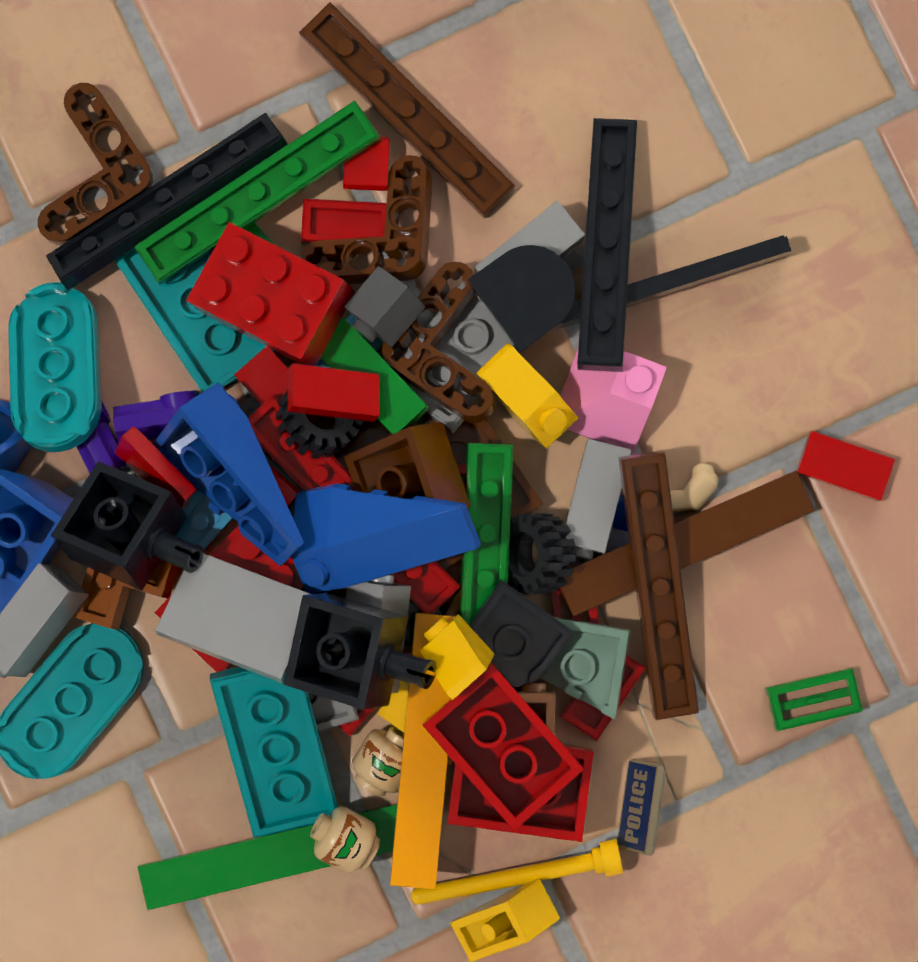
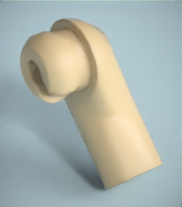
M700 463L695 465L691 470V479L686 487L682 490L670 491L673 512L698 510L704 506L718 485V476L710 464Z

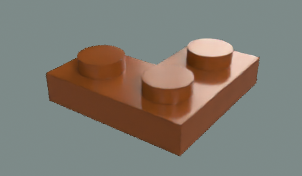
M161 560L142 592L168 599L171 596L179 567ZM87 567L81 587L89 593V596L73 617L106 628L119 630L130 589H139Z

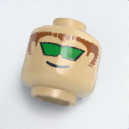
M391 726L388 731L381 729L372 730L366 736L352 760L353 769L357 773L355 776L356 781L366 790L379 796H385L387 792L396 793L399 791L404 732L398 728Z
M342 806L334 809L329 815L320 814L310 832V837L315 839V857L347 874H351L359 868L365 870L374 859L380 845V838L376 836L375 823Z

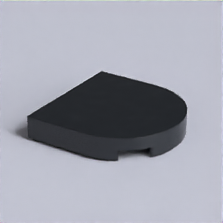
M524 245L513 248L468 279V283L519 353L559 326L570 312L575 298V282L567 263L554 251L536 245Z
M501 579L477 610L469 624L472 630L493 651L495 655L491 663L512 687L535 682L544 675L574 634L571 629Z

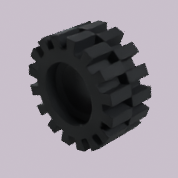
M288 390L280 399L278 404L280 409L276 412V420H283L277 427L280 435L286 432L290 435L285 440L286 444L291 447L296 441L300 445L297 453L304 455L308 450H311V458L319 459L323 453L325 458H328L337 451L340 452L360 431L358 428L363 424V420L335 417V423L332 428L320 429L308 420L306 414L288 412Z
M549 513L516 514L517 517H510L508 585L522 593V595L559 591V587H564L568 583L564 577H571L574 569L568 566L569 562H576V554H570L569 548L574 547L575 542L574 539L566 538L571 532L568 525H561L563 520L558 516L553 517V514ZM534 541L538 553L536 566L532 556Z

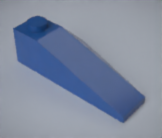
M219 382L181 406L154 441L153 445L200 492L210 499L208 507L218 516L224 512L229 514L238 522L241 535L279 566H282L304 544V541L248 417L240 409L236 399L229 395Z
M0 469V613L38 563L49 565L59 551L60 547L51 537V534L73 501V498L50 482Z
M337 483L301 490L296 494L294 521L304 544L294 553L292 559L306 593L309 594L346 588L477 549L481 545L465 503L415 496L413 499L388 496V491L376 489L371 493L350 490V485Z

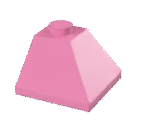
M577 349L560 395L578 417L567 430L593 440L631 449V454H633L653 407L667 367L624 351L623 372L578 370Z

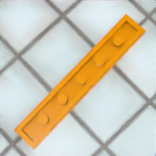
M415 613L411 655L424 658L420 650L428 640L423 634L441 617L450 622L455 616ZM426 671V674L435 676L432 671ZM436 676L428 689H423L410 683L408 685L390 886L436 890L448 754L422 726V723L450 699Z

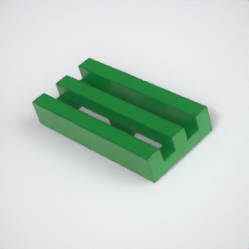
M853 668L765 687L775 731L863 712ZM846 680L847 687L779 702V694ZM850 696L851 704L783 719L782 711Z

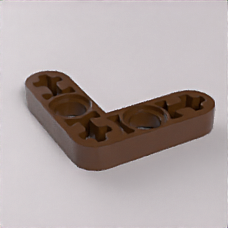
M89 83L72 85L65 94L64 107L103 169L41 210L38 216L39 231L49 242L55 245H63L149 189L153 184V173L150 166L101 92ZM83 94L87 99H91L94 96L96 98L91 102V106L100 120L94 124L82 109L74 111L79 106L77 98ZM106 113L109 115V118L102 119ZM86 126H91L88 131L85 130ZM106 129H114L121 136L119 146L111 152L102 151L97 146L98 135ZM129 149L133 151V154L124 156ZM123 156L135 171L143 169V172L139 175L141 183L135 187L130 182L125 184L121 182L126 178V174L116 160L121 159ZM116 161L112 167L108 165L109 162ZM92 189L104 190L108 196L106 206L98 212H91L84 206V197ZM73 201L77 209L87 218L80 224L76 216L66 221L65 227L67 231L63 234L56 230L51 232L48 230L53 225L51 220L53 215L58 214L61 218H66L74 213L68 206Z
M407 155L396 160L390 167L383 237L311 242L302 250L300 258L312 264H318L321 261V256H326L329 262L322 263L321 268L344 279L348 284L364 283L378 266L399 281H409L420 276L426 268L428 259L432 197V174L423 160L417 156ZM411 171H416L418 176L413 177L411 180V191L414 196L409 195V189L403 179L409 178ZM410 208L418 210V219L414 224L407 227H401L397 224L398 216L401 212ZM364 251L372 252L373 261L369 267L363 270H355L352 263L356 255ZM384 251H385V253L387 254V256L389 257L388 259H384V256H383V252H384ZM405 251H410L413 257L407 258L406 265L401 266L397 259H402ZM337 263H341V264H342V267H343L342 270H341L340 267L337 265Z
M449 262L436 272L417 297L425 306L424 310L434 308L442 313L440 323L433 328H423L418 324L417 317L392 348L383 343L382 355L387 364L402 379L461 419L470 423H479L489 418L495 409V399L490 386L484 380L436 349L437 345L476 293L468 283V279L473 276L472 270L462 262ZM463 276L462 279L465 287L462 290L455 287L449 293L450 288L447 280L451 278L457 281ZM448 293L449 295L447 296V299L449 304L451 305L450 308H447L445 303L442 301ZM438 294L441 299L436 298L434 296ZM413 329L414 333L419 338L424 339L425 341L421 343L420 340L416 337L414 341L411 343L413 339L408 330ZM411 343L409 349L413 356L410 359L402 357L397 362L394 350L397 347L405 349ZM437 366H443L451 372L449 381L441 387H433L426 382L428 372ZM459 383L462 390L475 397L481 392L480 396L484 404L481 407L472 405L467 409L468 405L465 398L456 392Z

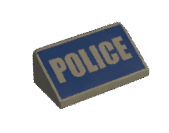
M636 759L629 760L617 837V844L623 849L652 856V853L654 854L666 775V768L661 763Z

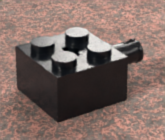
M99 461L51 534V537L70 560L141 591L161 560L182 568L188 573H193L197 570L198 566L191 563L190 559L201 564L204 553L202 546L176 537L188 516L171 491Z
M330 593L308 594L302 596L283 685L366 710L389 706L394 679L428 689L435 676L426 674V671L436 672V662L431 659H424L401 652L408 616Z

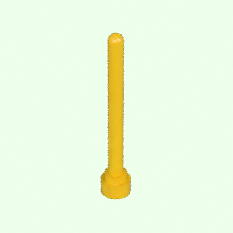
M611 839L599 842V847L591 848L592 853L436 883V890L414 888L410 898L414 904L423 905L524 885L538 879L544 881L594 870L596 875L605 873L606 877L623 874L617 840Z

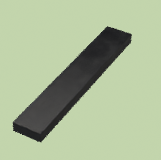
M264 113L50 252L46 257L59 280L68 291L288 144L269 116Z
M593 119L577 361L578 370L623 372L637 120Z
M782 235L628 284L626 308L785 258L792 251L788 238ZM582 299L573 302L565 320L551 332L580 323Z

